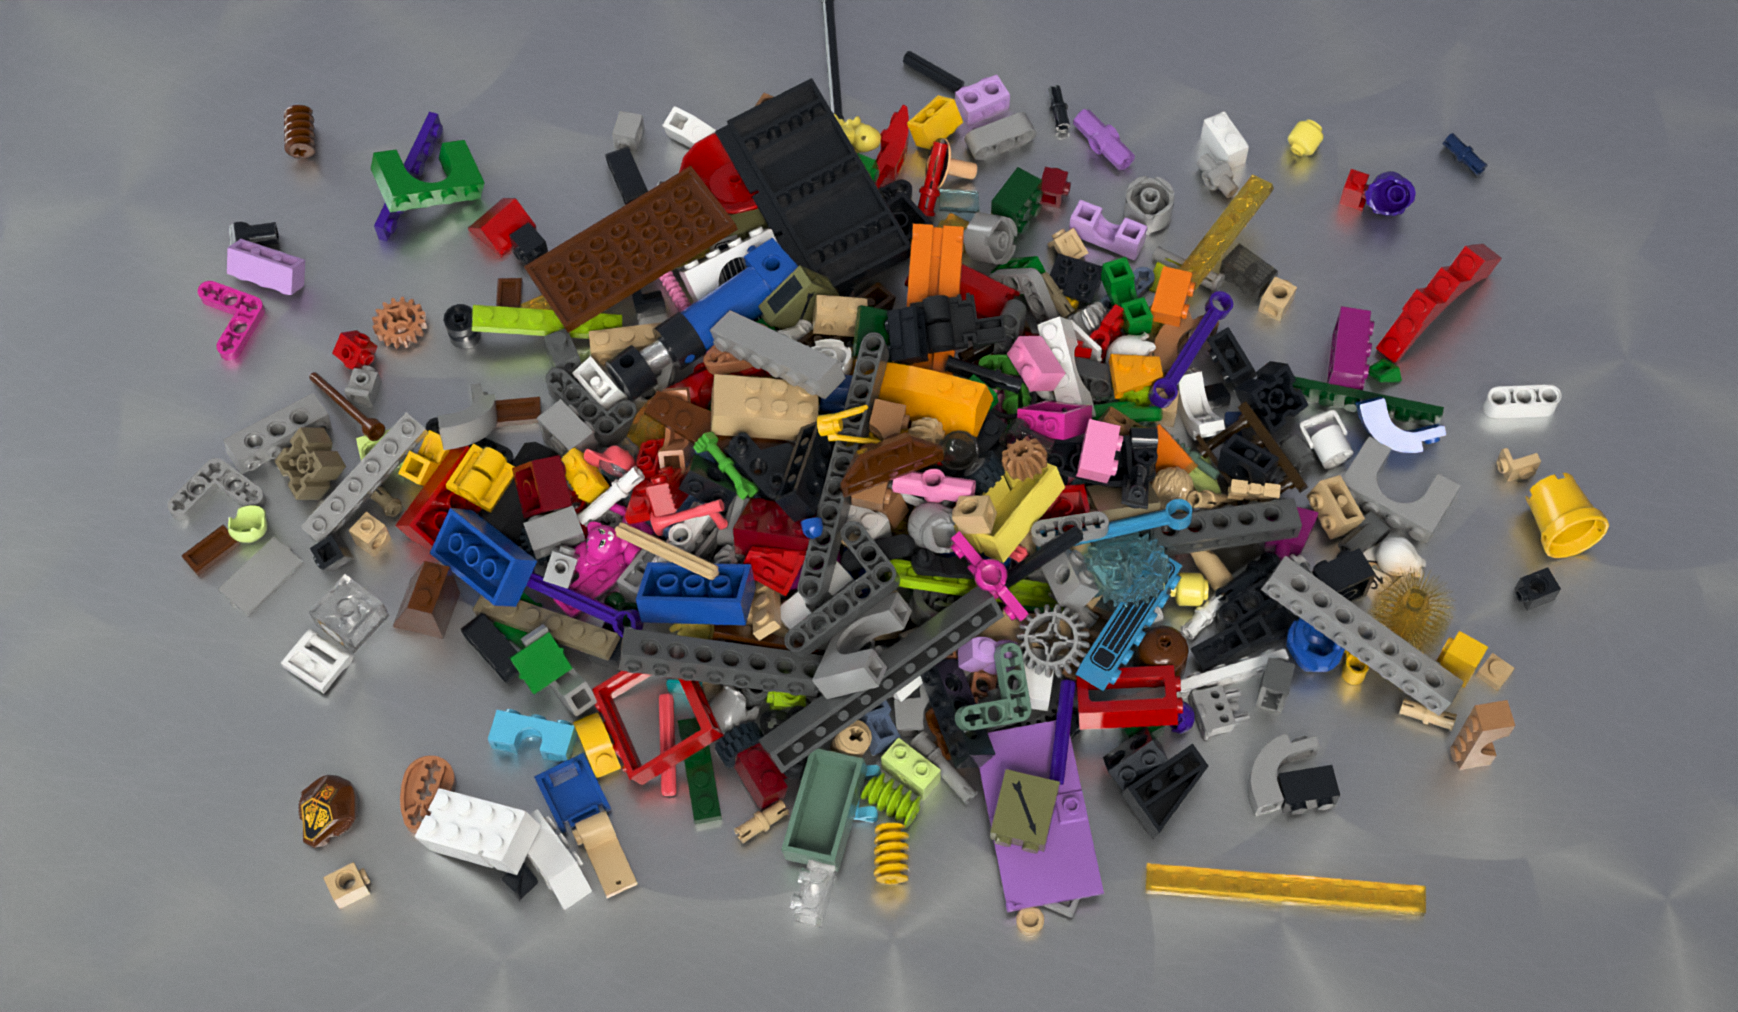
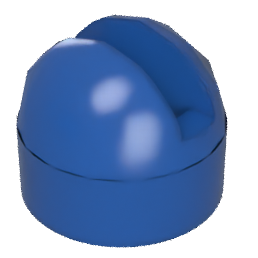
M809 518L801 521L802 531L807 538L814 539L821 536L823 532L822 518Z

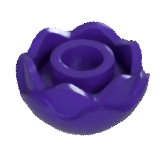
M1183 701V714H1178V725H1170L1172 732L1183 734L1193 727L1195 719L1194 710L1188 703Z

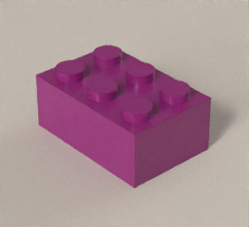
M1341 306L1332 335L1327 383L1363 390L1365 379H1367L1369 373L1367 358L1370 357L1372 343L1369 340L1374 329V321H1370L1371 311Z

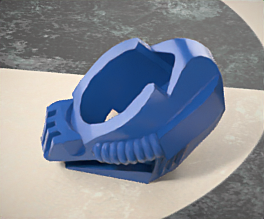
M1302 618L1291 624L1287 633L1286 647L1301 669L1307 672H1329L1339 664L1345 651L1344 648L1338 646L1333 640L1317 631Z

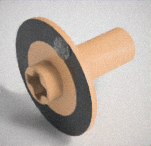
M945 138L937 139L936 142L948 144L938 189L943 185L947 175L973 180L977 174V164L951 158V148L948 140ZM931 148V150H930V152H929L928 159H927V163H926V173H927V169H928V164H929V160H930L932 148ZM939 156L936 158L933 177L935 176Z

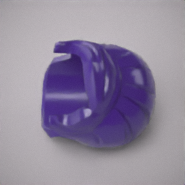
M1387 171L1378 175L1372 184H1369L1368 190L1365 191L1367 205L1372 208L1374 213L1384 216L1403 214L1405 209L1415 201L1416 195L1413 184L1394 171Z

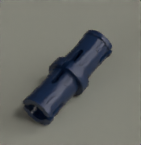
M1451 133L1443 141L1442 144L1457 157L1456 160L1459 163L1463 162L1476 176H1479L1487 168L1488 164L1473 152L1474 149L1471 146L1465 145L1454 133Z

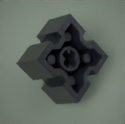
M1269 361L1256 372L1257 379H1246L1234 391L1240 403L1243 404L1246 401L1270 434H1274L1287 423L1285 420L1286 416L1295 417L1309 405L1301 389L1293 387L1292 384L1296 379L1287 363Z

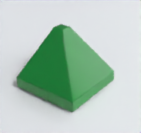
M1384 358L1369 366L1368 375L1379 382L1402 381L1400 368Z

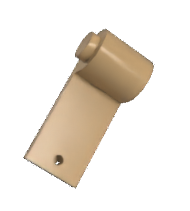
M605 810L575 823L577 829L572 830L578 846L584 845L607 898L638 884Z

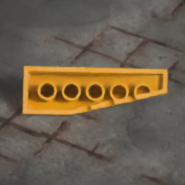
M854 359L852 362L853 365L850 375H853L857 359ZM888 362L878 399L906 405V415H910L911 421H917L926 417L936 418L943 425L942 430H945L944 436L974 444L994 398L986 384L937 371ZM874 369L868 370L865 375L871 374Z

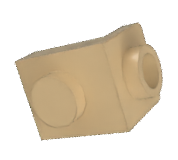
M1508 448L1501 450L1496 461L1499 472L1504 474L1507 482L1518 478L1528 479L1534 476L1541 463L1537 453L1513 460Z

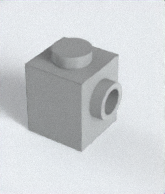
M561 545L560 548L555 547L543 581L568 589L572 583L580 555L575 553L576 550Z

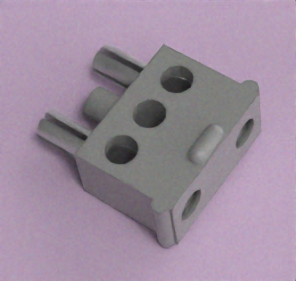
M1222 685L1199 691L1196 689L1192 690L1188 702L1194 710L1195 720L1202 739L1208 740L1211 736L1231 732L1237 723L1250 720L1248 712L1233 715V711L1239 710V705L1237 701L1228 702V699L1241 696L1239 688L1224 691Z

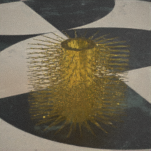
M1414 569V585L1413 574L1411 573L1412 589L1410 578L1407 588L1405 581L1402 584L1401 577L1399 580L1397 579L1399 581L1397 585L1393 581L1392 586L1394 585L1396 589H1390L1389 587H1386V589L1396 593L1398 597L1387 592L1385 594L1383 590L1379 599L1378 597L1373 598L1376 602H1374L1375 604L1372 605L1374 606L1372 608L1375 609L1370 610L1372 611L1371 613H1374L1370 616L1377 615L1373 618L1384 620L1377 621L1384 625L1387 623V628L1408 643L1410 640V644L1412 643L1413 646L1414 638L1415 645L1417 643L1421 651L1423 644H1427L1430 648L1432 647L1425 639H1429L1432 643L1438 641L1433 639V637L1437 636L1440 638L1443 636L1441 633L1447 630L1445 626L1449 625L1447 624L1449 623L1447 622L1448 620L1445 619L1451 618L1447 614L1452 612L1444 614V611L1451 610L1440 609L1442 611H1439L1437 607L1446 608L1447 606L1454 605H1439L1437 601L1449 602L1456 600H1441V597L1436 600V596L1440 595L1433 593L1439 588L1435 589L1437 587L1435 586L1432 592H1428L1430 584L1428 583L1425 587L1429 574L1420 590L1423 576L1418 586L1415 583ZM1391 597L1394 598L1397 602L1391 601ZM1388 603H1392L1394 607H1390ZM1387 608H1389L1393 612H1387L1386 610H1388ZM1385 613H1387L1388 615H1391V617H1385L1383 615H1386ZM1427 621L1432 622L1433 625H1429ZM1424 626H1428L1429 629L1432 628L1434 631H1429Z

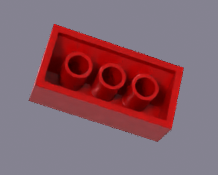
M468 445L449 451L395 525L413 542L430 551L450 508L473 510L476 514L481 510V507L446 488V483L469 451L470 447Z

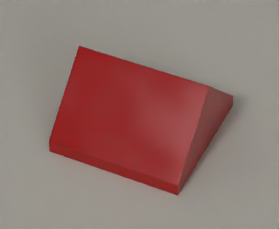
M502 198L469 226L468 230L502 258L512 249L510 234L528 222L534 229H536V225L516 198Z

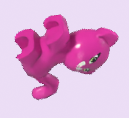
M615 503L609 510L622 516V522L628 524L624 517L627 508ZM595 521L589 522L587 525L586 549L588 553L586 554V562L588 564L599 565L604 561L614 559L621 552L624 553L623 561L625 565L629 566L638 555L637 553L641 548L617 537L615 528L612 526L602 525ZM646 522L629 524L650 535L654 533V530Z

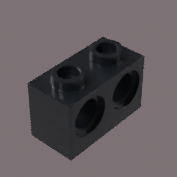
M1147 726L1103 756L1108 773L1123 791L1168 760L1161 743Z

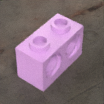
M996 74L956 91L955 102L966 125L970 126L1008 110L1010 107V94Z

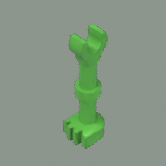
M714 432L704 433L693 446L697 453L709 451L718 462V468L722 473L726 472L734 482L737 495L742 500H745L748 495L752 498L758 492V488L741 476L733 466V460L730 457L727 458L717 446L718 438Z

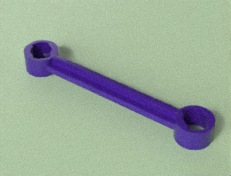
M1214 292L1205 303L1206 313L1165 377L1157 380L1150 389L1149 400L1153 405L1167 408L1177 397L1178 383L1218 320L1226 318L1233 308V300L1226 292ZM1212 301L1221 302L1220 305L1223 307V311L1218 310ZM1156 388L1165 389L1164 392L1167 394L1168 399L1160 397Z
M533 570L526 586L613 625L615 633H618L620 637H623L624 634L623 618L626 614L631 621V628L636 630L643 629L644 623L641 622L639 612L636 610L619 611L570 588L567 589L543 581L544 577L535 573V570Z

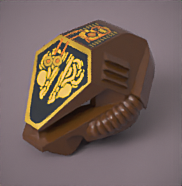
M325 775L318 778L301 792L298 815L300 816L299 819L303 821V843L313 848L326 846L331 837L343 835V833H346L355 822L354 820L358 818L357 791L354 785L347 779L337 775Z

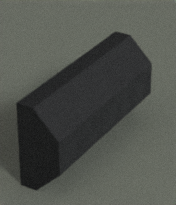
M528 442L524 443L511 465L517 467L533 460L553 457L559 454L540 443ZM515 479L512 480L491 513L481 509L478 514L519 547L521 545L522 527L525 528L523 523L528 522L532 518L523 517Z

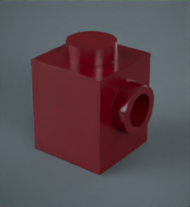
M1045 167L1041 178L1043 196L1040 204L1060 209L1063 197L1069 195L1071 182H1068V172L1059 168Z

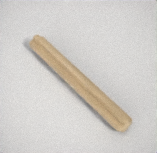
M624 522L615 527L617 537L700 576L714 580L719 575L718 566Z

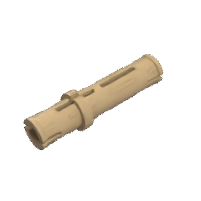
M1210 490L1192 491L1187 497V502L1190 503L1191 507L1194 506L1193 508L1213 510L1226 506V503H1229L1228 505H1238L1237 500L1227 499L1228 494L1214 493Z

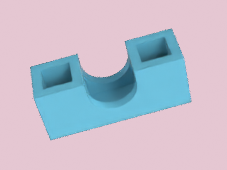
M506 709L505 711H496L488 742L492 749L518 754L519 747L525 739L537 737L542 740L540 753L543 760L563 763L571 759L578 735L575 726L568 721L557 720V722L547 720L541 715L532 714L530 717L521 715L516 710Z

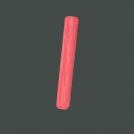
M669 693L659 696L660 754L675 746L674 698ZM676 765L661 774V792L663 796L676 795Z

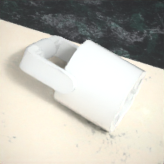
M1336 411L1321 412L1300 423L1299 432L1310 449H1314L1325 469L1338 467L1353 456V450L1345 437L1347 430ZM1333 418L1336 425L1321 429L1310 439L1305 430L1306 428L1319 425Z

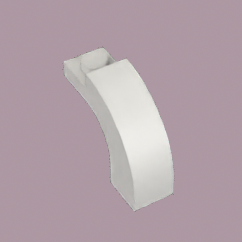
M1195 367L1187 369L1177 385L1179 391L1177 408L1182 422L1194 440H1196L1195 437L1199 434L1202 438L1217 435L1218 431L1225 430L1224 419L1215 415L1209 406L1202 371Z

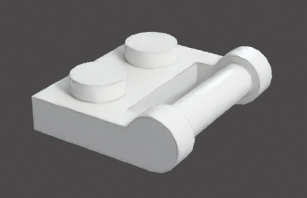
M309 629L282 660L281 665L324 694L340 673L350 666L354 656L347 651H340L320 638L319 633ZM313 645L336 661L331 665L308 650V647Z

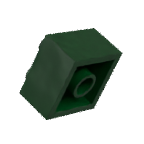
M1017 167L991 201V214L1011 218L1017 227V237L1019 234L1023 235L1026 232L1029 221L1032 217L1036 218L1042 209L1040 204L1043 196L1042 180Z

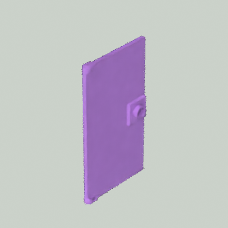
M1056 720L988 733L996 754L982 767H979L991 827L1006 769L1049 779ZM1070 736L1064 784L1059 786L1045 851H1038V853L1034 854L1023 851L1022 846L1011 844V847H1004L994 843L1007 912L1104 894Z

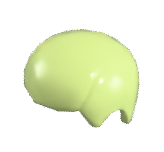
M254 505L240 507L237 516L234 519L232 517L229 518V535L241 543H252L259 540L267 531L266 511L262 507Z

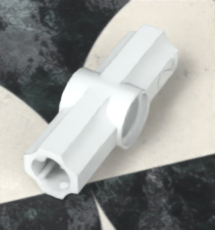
M694 501L689 509L702 505V503ZM709 515L696 517L673 525L669 530V538L666 542L691 553L695 548V541L707 526L711 517ZM680 537H688L683 542H676ZM657 555L652 560V562L672 563Z

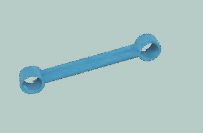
M1174 499L1166 505L1165 510L1109 522V530L1105 537L1082 541L1074 546L1165 525L1175 530H1182L1187 528L1192 521V507L1186 500ZM1177 509L1183 510L1188 514L1183 519L1171 517ZM1095 525V529L1100 528V525ZM1045 530L1040 531L1042 537L1047 536ZM1036 545V551L1042 548Z

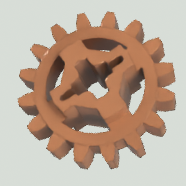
M401 297L400 301L396 302L394 298H391V304L388 305L386 302H383L384 308L382 310H375L377 316L372 317L374 323L372 327L378 340H384L387 347L393 343L395 349H398L399 345L403 343L407 348L409 341L417 343V335L424 336L422 329L427 328L425 321L427 317L421 305H415L414 299L406 302L405 298ZM412 315L415 316V322L412 321ZM385 323L387 324V330L384 329Z

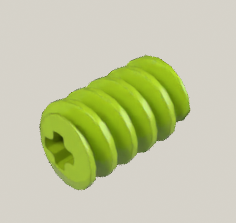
M884 772L878 777H873L862 791L861 799L868 798V804L872 806L877 804V810L881 812L886 810V816L890 818L895 815V822L902 823L905 821V828H908L919 813L922 797L918 796L912 801L911 795L913 791L909 790L903 795L904 785L900 784L894 789L895 779L891 778L885 783L886 773Z

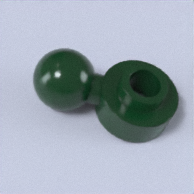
M617 591L608 593L604 599V604L619 611L629 609L638 611L637 603L625 602L624 596ZM626 614L623 618V625L631 627V621Z

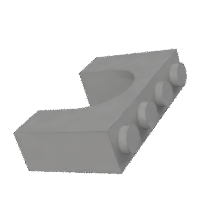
M1369 436L1343 476V481L1356 504L1363 508L1366 513L1373 511L1379 518L1386 521L1389 526L1399 528L1408 533L1413 539L1427 544L1456 498L1461 485L1437 474L1425 495L1419 500L1411 503H1399L1389 499L1380 490L1377 476L1388 460L1392 448L1381 444Z
M898 592L886 596L832 637L812 679L826 699L879 687L887 666L873 648L859 651V649L880 635L900 631L905 628L912 610ZM847 605L843 614L848 611L849 605Z

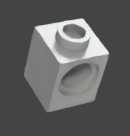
M624 111L619 112L612 132L615 148L622 149L628 146L631 151H638L645 130L643 115Z

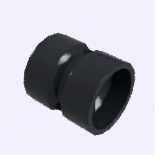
M457 304L447 309L443 321L451 343L460 349L474 347L481 339V332L472 331V308L465 304Z

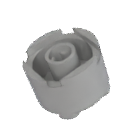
M1147 176L1135 179L1127 189L1123 212L1124 217L1148 226L1146 235L1163 229L1172 217L1174 206V190L1166 180L1156 176L1155 179L1147 178Z
M977 212L968 224L967 229L964 230V244L968 257L973 261L993 265L1006 264L1012 258L1016 249V245L1013 244L1014 236L1017 237V227L1014 221L1004 216Z

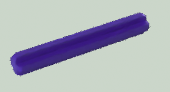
M1062 680L1060 685L1049 777L1050 780L1060 782V785L1064 784L1074 702L1075 682L1072 680Z

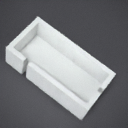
M439 788L428 809L431 815H425L415 838L430 851L490 868L495 867L497 870L518 875L541 825L524 810Z

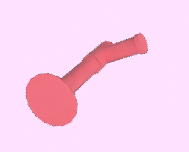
M721 499L673 514L654 517L651 511L650 515L651 525L658 536H662L664 529L669 525L707 515L712 518L718 529L723 530L728 526V521L719 513L724 511V503Z

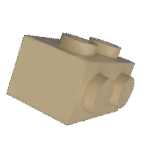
M817 295L813 309V334L854 337L857 308L860 305L868 306L867 299Z
M1341 475L1321 480L1306 495L1310 506L1314 511L1319 512L1318 518L1330 540L1351 533L1365 519Z

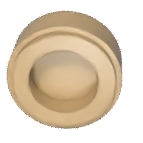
M1032 907L1018 912L1016 926L1022 934L1033 936L1042 930L1044 915L1040 909Z

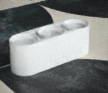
M1554 385L1494 387L1489 391L1485 399L1483 411L1488 417L1494 419L1546 417L1554 413L1562 394Z

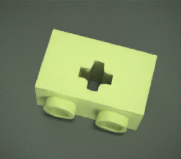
M900 738L881 757V769L907 789L913 791L912 793L916 796L922 797L923 801L941 780V770Z

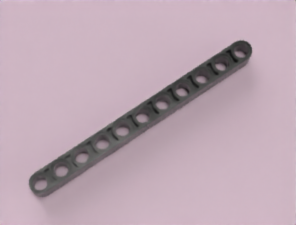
M869 333L861 342L844 411L863 405H868V409L863 413L843 418V430L838 432L839 435L868 438L869 422L875 399L879 398L889 359V349L883 336L879 333ZM880 346L878 350L871 351L872 348ZM874 369L871 374L865 375L868 370ZM868 393L865 398L859 399L861 394ZM856 417H862L860 421L852 422ZM836 440L816 514V518H822L823 532L821 536L809 541L798 583L799 594L805 603L811 607H819L827 599L842 541L841 529L847 522L851 506V496L844 498L842 493L836 496L833 495L836 490L841 489L840 483L847 471L839 470L842 466L850 464L855 452L865 445L862 443H855L850 447H846L847 441ZM837 513L834 519L827 520L830 514ZM831 538L829 543L820 545L823 539ZM818 563H824L821 569L814 570ZM818 588L815 594L807 595L810 589Z

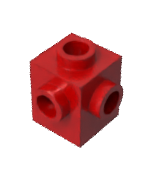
M358 330L342 332L332 354L340 359L347 368L352 370L354 368L360 369L362 366L371 365L378 346L366 334L360 333Z

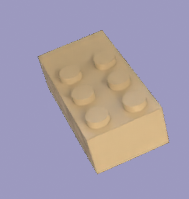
M714 374L711 402V432H714L715 435L737 436L739 433L744 432L753 438L797 440L801 427L817 421L818 395H811L805 389L799 386H792L784 379Z

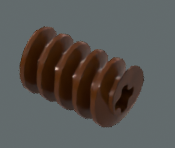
M292 105L284 111V149L288 155L299 159L310 158L315 154L313 110L305 105Z

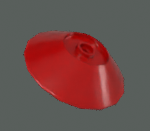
M712 133L696 142L683 157L679 172L691 166L728 214H738L758 208L752 196L759 192L749 193L716 133Z

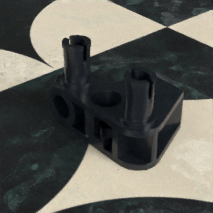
M739 433L723 448L724 454L727 458L730 457L733 460L734 466L743 477L758 488L757 493L763 499L775 501L794 448L788 442L761 450L747 433ZM760 470L762 473L760 475H756L754 471Z

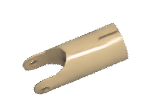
M1210 550L1190 553L1194 558L1197 568L1204 578L1208 579V583L1214 591L1234 578L1220 558Z

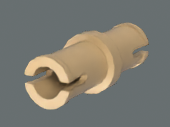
M1404 698L1399 713L1400 715L1403 714L1423 721L1422 724L1428 725V723L1450 731H1452L1457 714L1446 711L1438 716L1423 704Z
M779 799L762 812H755L753 818L734 828L735 834H739L737 836L738 839L744 844L761 831H768L770 825L789 815L788 809H784L786 805Z

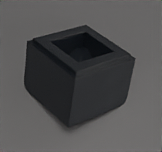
M524 862L518 875L507 873L502 877L505 888L518 901L538 884L537 878Z

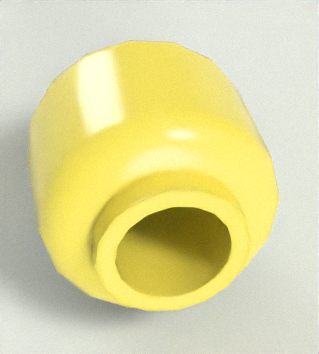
M1309 119L1299 121L1288 136V142L1291 145L1290 150L1298 156L1303 154L1312 155L1324 138L1322 127Z
M1181 572L1177 574L1182 578L1174 591L1170 589V597H1175L1177 605L1201 606L1204 600H1208V579H1204L1201 573Z

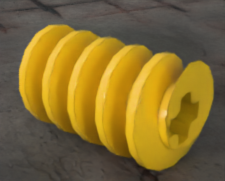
M882 823L875 827V834L877 836L874 838V844L876 845L874 854L877 857L874 859V865L876 866L874 876L879 883L898 884L908 881V876L901 874V872L907 871L909 867L906 864H901V861L909 859V855L901 853V851L909 849V844L901 842V840L909 838L908 833L901 832L905 828L903 824Z

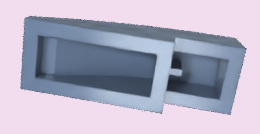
M887 700L858 719L864 722L871 731L872 740L868 748L872 756L886 752L898 738L901 739L889 716L892 709Z

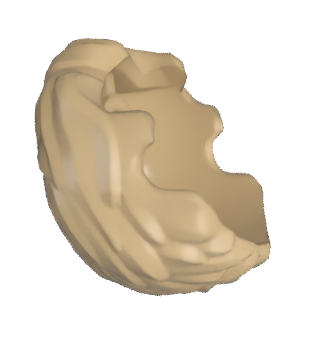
M1168 467L1158 471L1154 481L1151 483L1161 502V510H1165L1166 505L1174 499L1187 501L1189 493L1194 491L1191 476H1189L1185 469L1180 467ZM1176 510V512H1184L1183 510Z

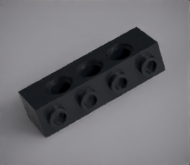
M817 421L801 427L775 502L794 522L815 515L836 442L829 441L828 436H820Z
M943 659L920 675L955 769L982 767L996 753L986 728L963 731L956 725L955 714L957 710L963 706L974 705L976 702L963 669L958 667V659ZM979 714L965 716V722L980 719Z

